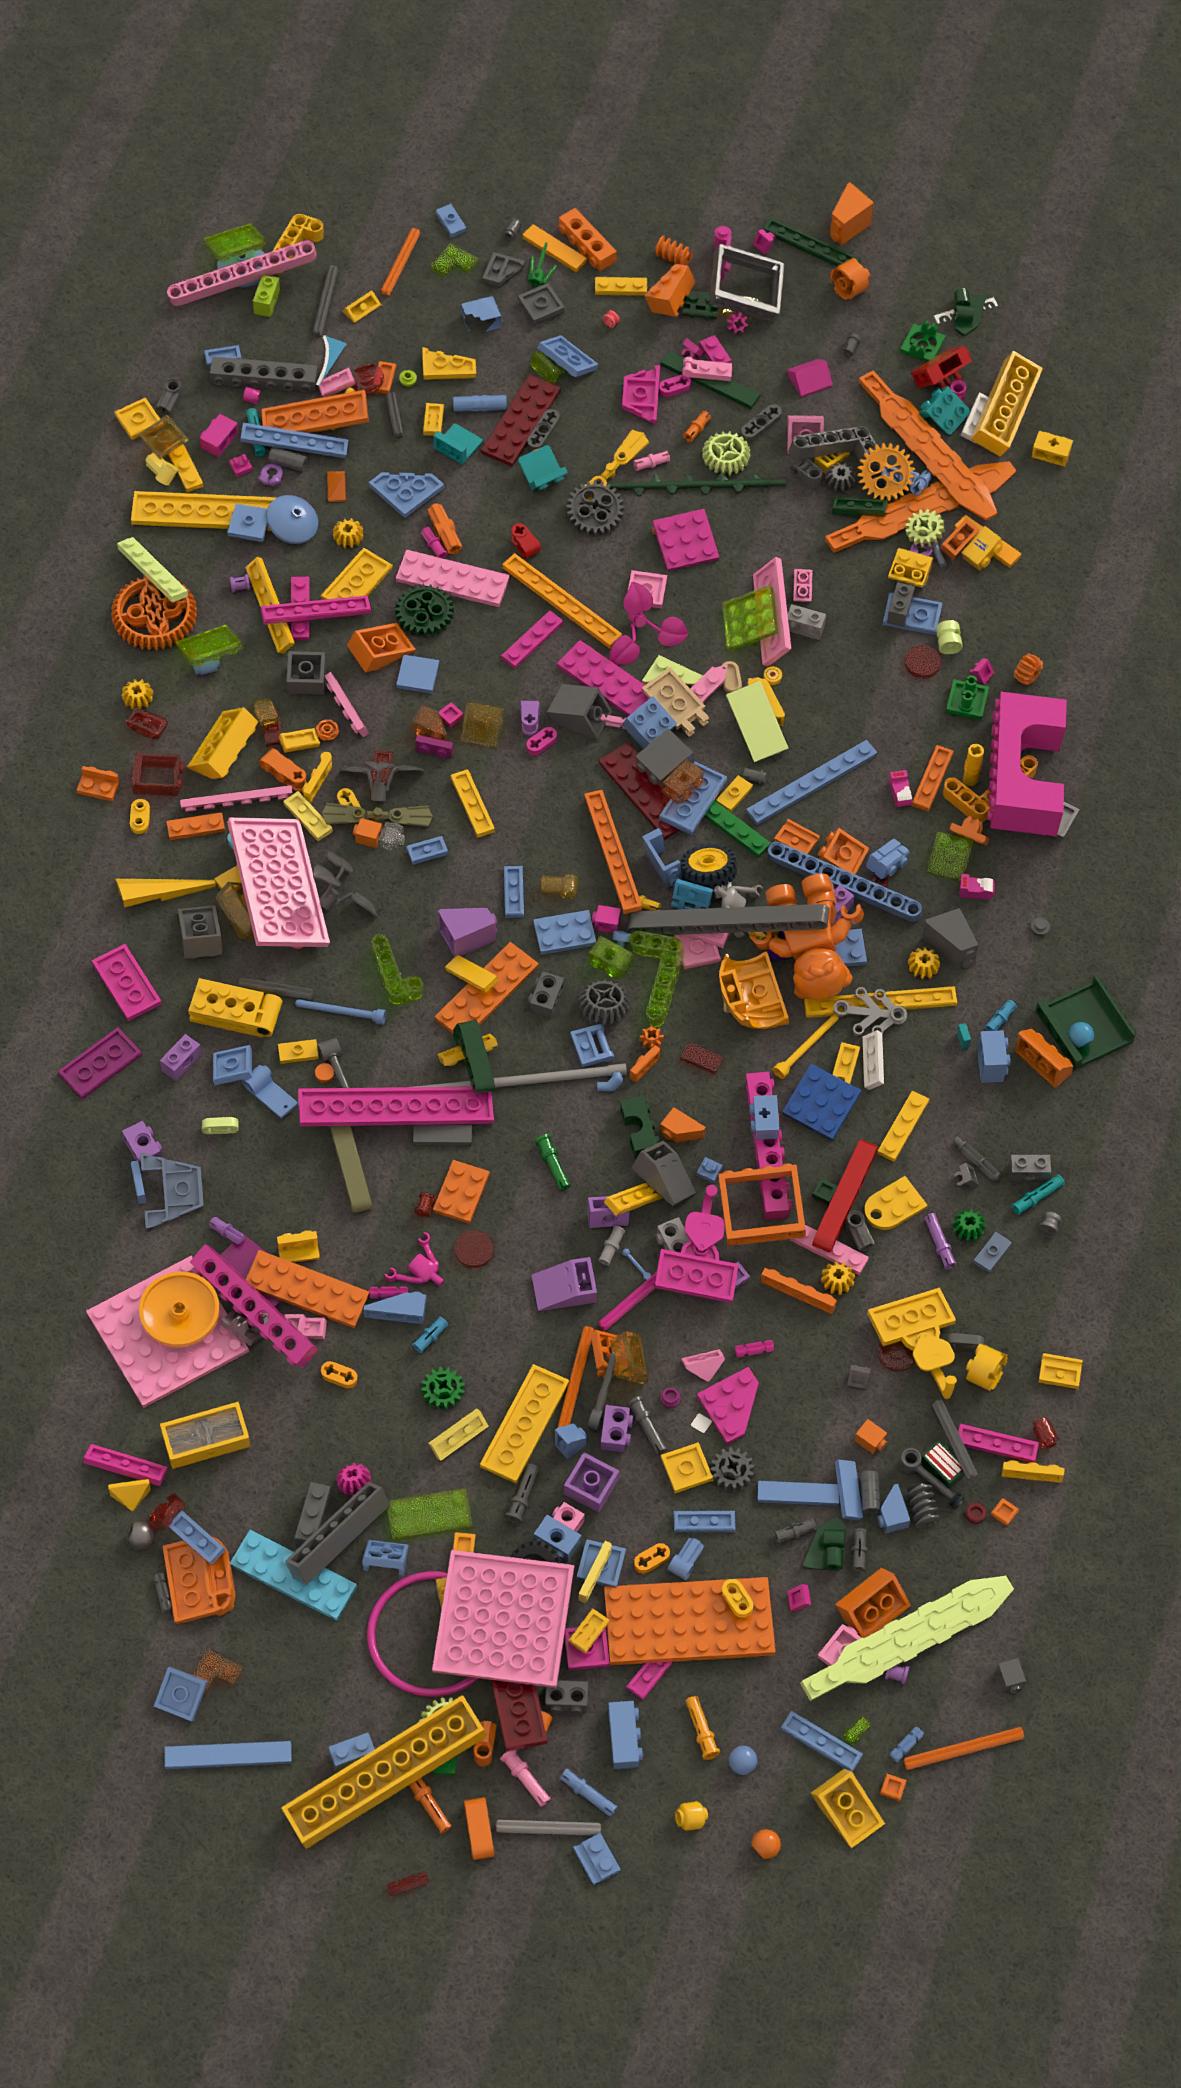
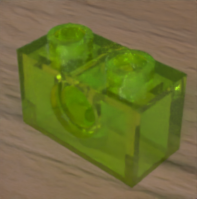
M602 936L598 938L588 954V962L593 967L601 968L608 975L616 976L620 979L633 960V953Z

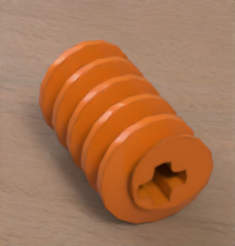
M662 235L655 248L656 256L662 257L663 260L668 259L670 263L674 262V264L688 266L693 257L694 250L689 253L688 246L683 250V244L676 247L677 241L670 244V238L665 242V236Z

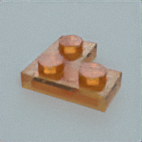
M207 1649L193 1676L208 1681L203 1694L206 1696L215 1678L234 1687L244 1667Z

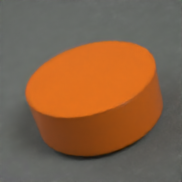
M323 1063L316 1067L315 1077L320 1083H329L334 1079V1069L330 1064Z

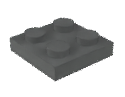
M549 283L518 295L519 303L534 324L565 312L564 305Z

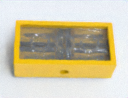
M239 1402L160 1424L172 1469L250 1447L249 1435Z

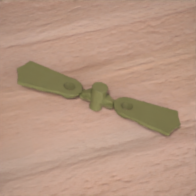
M326 803L322 812L326 824L359 823L361 818H371L372 821L380 823L382 819H389L395 824L429 827L433 818L429 806L394 808L388 812L382 811L381 808H375L374 811H365L361 807ZM360 812L361 815L357 816L355 813ZM399 813L400 816L396 817L394 816V814Z

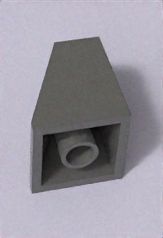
M562 684L547 713L554 724L587 737L598 739L606 724L605 720H600L601 716L605 714L607 718L608 715H611L612 710L598 687Z
M669 729L665 730L635 756L638 770L642 773L645 772L649 780L654 785L658 784L661 788L687 774L694 763L693 751Z
M960 908L925 920L922 934L923 942L957 969L962 967L969 968L975 963L978 943Z

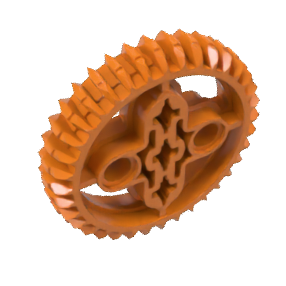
M144 575L142 580L137 577L136 582L131 580L130 585L125 584V589H120V594H116V599H114L111 608L112 623L115 630L118 631L119 637L122 636V639L124 641L127 640L129 645L134 644L135 648L139 645L142 650L147 647L149 651L151 647H154L156 651L158 647H162L164 650L166 645L171 648L172 643L178 645V639L183 641L184 636L188 637L189 631H192L193 626H195L197 607L194 596L190 593L189 589H187L188 597L181 599L182 601L171 602L167 597L161 598L159 589ZM141 593L139 596L140 603L131 605L127 612L123 613L126 603L132 597ZM182 612H186L183 621L175 629L168 632V622L177 620ZM127 624L133 628L147 626V630L151 635L137 633L130 629Z

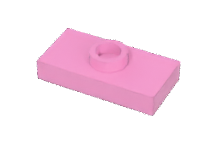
M347 368L323 379L318 386L322 396L329 397L356 383L350 369Z

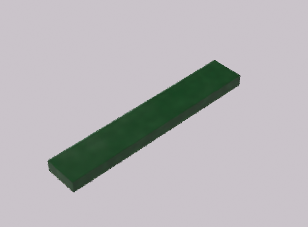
M770 218L763 228L766 233L771 232L775 239L838 267L852 258L861 263V258L773 218Z
M669 350L662 359L660 366L683 375V360L685 357ZM689 377L691 381L749 409H752L760 398L759 393L732 380L722 381Z

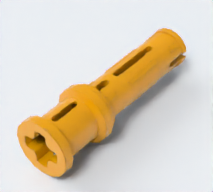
M698 1697L688 1698L685 1702L697 1731L696 1741L702 1748L703 1760L713 1759L721 1753L715 1745L714 1733L708 1728Z

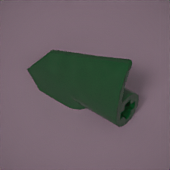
M964 288L957 289L954 292V325L957 332L965 336L978 327L987 294L970 297L969 291Z
M837 1516L818 1527L803 1563L805 1568L834 1571L843 1568L846 1524Z

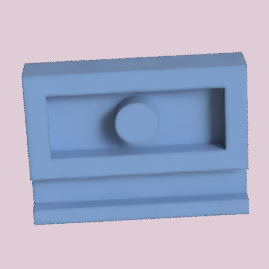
M601 1833L573 1847L593 1886L620 1872L621 1869Z

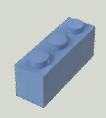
M634 1701L609 1702L608 1713L613 1769L639 1767V1761L643 1760L642 1748H638L637 1740H641L640 1728H636L635 1720H639L638 1708H634Z

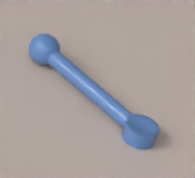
M623 1249L622 1254L627 1256L643 1274L644 1280H648L651 1274L645 1272L631 1256L629 1249Z

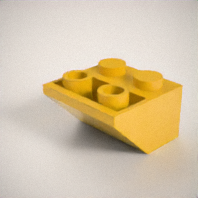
M898 548L888 578L923 588L929 577L933 558Z

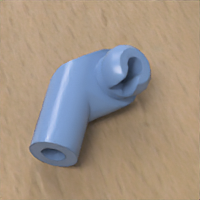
M614 1072L608 1082H597V1092L616 1091L623 1082L622 1074Z

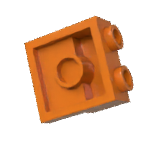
M840 828L834 832L831 831L825 839L828 842L827 845L822 846L817 854L820 856L819 859L856 874L869 848Z

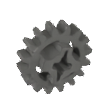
M730 1447L729 1452L722 1449L721 1455L715 1454V1460L711 1461L712 1467L710 1472L714 1474L713 1481L718 1480V1487L723 1484L726 1491L729 1487H732V1490L735 1491L737 1486L742 1490L743 1483L746 1485L750 1484V1479H753L754 1475L752 1472L754 1471V1465L751 1464L752 1458H746L747 1452L741 1454L740 1448L734 1452L732 1447ZM723 1462V1463H724V1464H723L724 1466H722L721 1469L719 1470V1466H720V1464ZM744 1469H746V1472L742 1477L741 1472H743Z

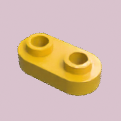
M137 799L131 804L130 828L135 834H143L149 829L150 805L144 799Z
M735 1579L725 1581L722 1586V1595L733 1613L740 1618L750 1616L753 1611V1601L742 1584ZM734 1590L736 1593L730 1594L729 1591ZM742 1606H743V1607H745L746 1609H745V1610H740L739 1607H742Z

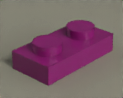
M417 735L415 741L416 751L423 754H434L441 758H452V742Z

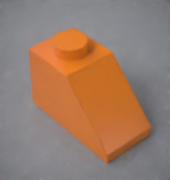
M674 1107L660 1124L661 1135L665 1139L673 1140L674 1142L703 1139L705 1136L706 1127Z

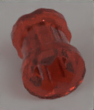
M421 1192L419 1194L420 1200L418 1206L414 1209V1213L428 1218L431 1216L430 1210L432 1204L436 1201V1197L430 1193Z

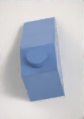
M406 1292L365 1305L364 1317L423 1324L426 1295L420 1292Z

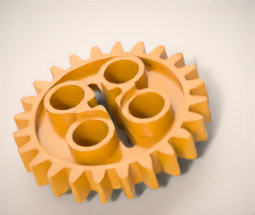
M882 443L881 448L875 445V451L869 448L870 454H863L866 459L859 460L863 464V466L857 467V469L862 470V473L857 474V476L862 477L859 483L865 484L862 490L869 489L867 495L874 493L873 499L878 495L880 500H883L884 496H886L888 501H890L891 496L897 499V493L903 496L902 490H909L906 485L913 484L909 480V478L915 477V475L910 474L911 471L915 470V468L910 467L913 461L907 460L910 454L903 455L905 449L898 451L899 445L894 449L892 448V443H889L888 448H886L885 443ZM888 456L895 458L896 462L894 465L887 463ZM872 462L878 463L879 470L877 472L870 469ZM898 465L901 466L900 469L888 473V477L885 474L874 479L871 478L872 475L884 471V467L888 470ZM895 472L901 474L902 480L900 482L894 481L893 474ZM878 479L885 481L884 488L877 487L876 482Z

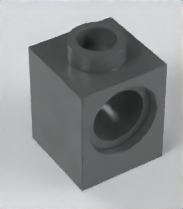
M1016 1658L998 1663L996 1671L1004 1693L1010 1692L1013 1694L1020 1692L1025 1686L1026 1679L1019 1659Z

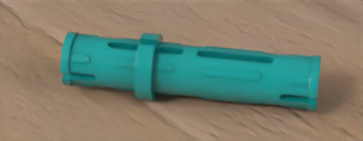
M254 408L248 409L246 411L248 424L260 425L257 410ZM253 444L255 455L258 457L264 456L266 453L264 445Z
M1057 1174L1034 1191L1027 1192L1022 1199L1012 1204V1209L1017 1215H1020L1029 1207L1036 1206L1038 1201L1065 1185L1064 1179Z

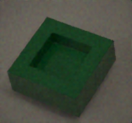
M821 1178L812 1193V1197L829 1205L838 1186Z

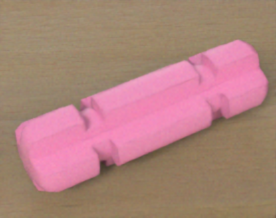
M602 714L600 720H605L606 726L620 728V726L623 727L622 723L626 718L623 720L622 717L608 715L606 718L605 714Z

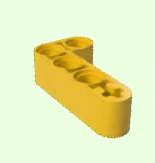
M303 214L295 215L273 251L302 242L304 239L312 242L321 241L324 237L323 223ZM273 261L271 264H276L279 261Z

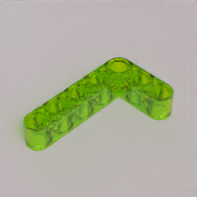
M635 931L629 936L632 951L637 955L661 959L646 1009L649 1024L654 1028H658L665 1023L684 958V948L679 938ZM655 1014H659L658 1017H655V1018L652 1017V1016L655 1015Z

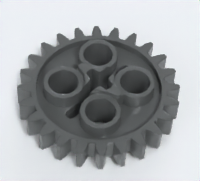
M594 480L593 485L587 481V486L581 483L580 489L575 487L574 493H570V498L567 499L568 505H566L567 517H571L570 523H575L574 528L580 527V533L586 530L587 535L593 532L594 536L597 535V532H600L603 536L604 530L610 533V527L616 529V524H620V518H623L622 512L624 511V506H622L623 500L620 499L621 494H615L616 488L610 490V484L604 487L603 481L600 485H597L596 480ZM585 497H591L592 500H587ZM607 501V502H609L610 504H607V505H606V504H603L602 502ZM586 512L588 515L583 516L580 513ZM598 517H604L605 520H599Z

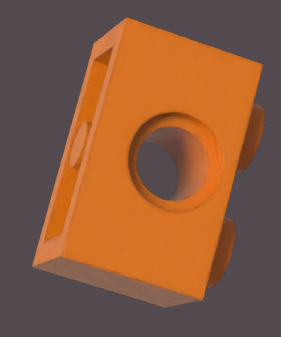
M966 518L942 543L940 549L954 560L975 538L979 529Z

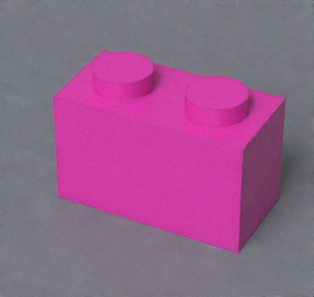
M219 414L216 419L211 421L208 429L201 433L199 438L201 448L219 457L237 436L238 423Z

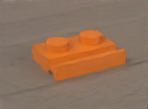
M787 819L785 825L782 826L774 838V842L783 843L808 855L815 847L817 841L820 840L818 834Z

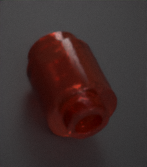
M1047 1417L1039 1418L1033 1422V1431L1040 1447H1045L1046 1449L1054 1447L1059 1438L1052 1422Z

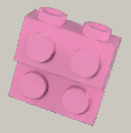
M842 1624L818 1654L817 1658L831 1666L836 1663L845 1646L861 1637L857 1635L858 1633L855 1629Z

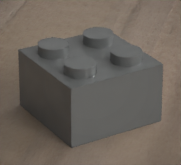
M288 651V694L324 695L325 652Z

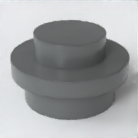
M1036 918L1032 921L1031 930L1034 934L1042 936L1049 932L1050 924L1046 919Z

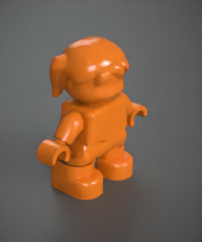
M814 874L802 880L803 892L807 899V905L823 904L829 907L828 927L819 930L782 931L786 940L774 937L771 931H765L767 937L764 940H758L756 935H751V939L760 950L770 949L782 958L793 957L796 961L794 964L795 974L793 976L795 984L794 994L800 999L808 998L818 1001L837 995L843 987L851 984L853 976L835 951L837 950V944L846 939L851 926L863 919L864 912L860 904H858L856 912L849 915L847 914L846 907L842 905L841 914L843 918H839L834 924L837 899L833 883L827 874ZM776 885L765 892L768 906L797 905L795 891L791 885Z

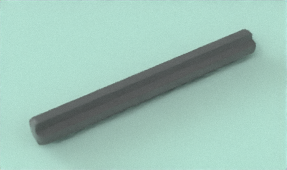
M336 265L328 266L313 327L314 336L320 337L323 332L338 272Z
M936 1400L932 1405L962 1470L968 1480H975L978 1473L943 1400Z

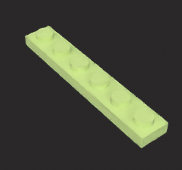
M133 537L117 543L118 550L171 602L188 597V590Z

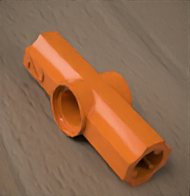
M437 503L431 505L427 509V513L433 523L437 538L441 539L448 554L458 553L462 549V545L456 535L452 519H448L442 505Z

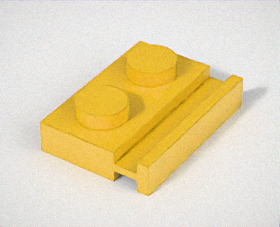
M1043 1353L1039 1383L1078 1389L1083 1360Z

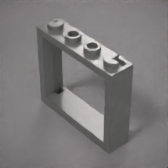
M720 244L713 256L709 304L734 312L740 311L741 314L773 323L780 314L784 263ZM722 260L772 275L770 305L719 290Z

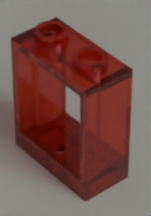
M136 753L132 779L133 794L178 796V790L182 789L180 774L184 773V763L181 762L180 755ZM144 767L175 769L173 784L142 783Z

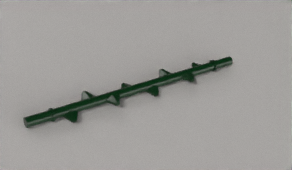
M720 473L717 480L693 481L690 475H686L683 481H661L658 475L655 474L650 482L626 481L608 484H610V490L614 488L616 490L626 489V491L633 489L637 496H641L644 489L666 488L670 494H674L677 488H700L703 494L706 495L713 487H733L737 493H740L743 487L766 486L767 488L768 486H786V479H759L756 474H753L749 480H728L724 473Z

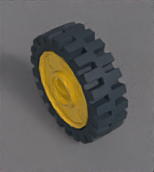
M707 843V846L700 844L699 848L694 846L693 850H687V853H684L683 857H681L682 878L684 881L710 887L711 889H714L715 886L722 887V884L726 886L728 882L733 881L737 873L734 852L729 847L726 848L724 845L719 847V844L716 843L714 846L711 843Z

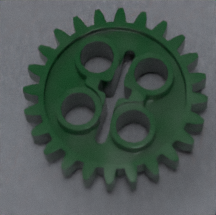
M422 584V588L415 585V590L409 587L408 593L403 591V597H398L395 608L396 621H399V626H404V631L410 629V635L417 632V637L421 633L424 634V637H427V633L434 636L435 631L440 634L441 628L446 630V624H451L454 613L453 601L450 600V595H445V590L439 592L438 586L432 589L431 584L428 588H425L424 584Z

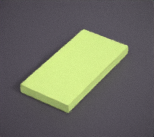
M761 681L726 694L754 763L788 749Z

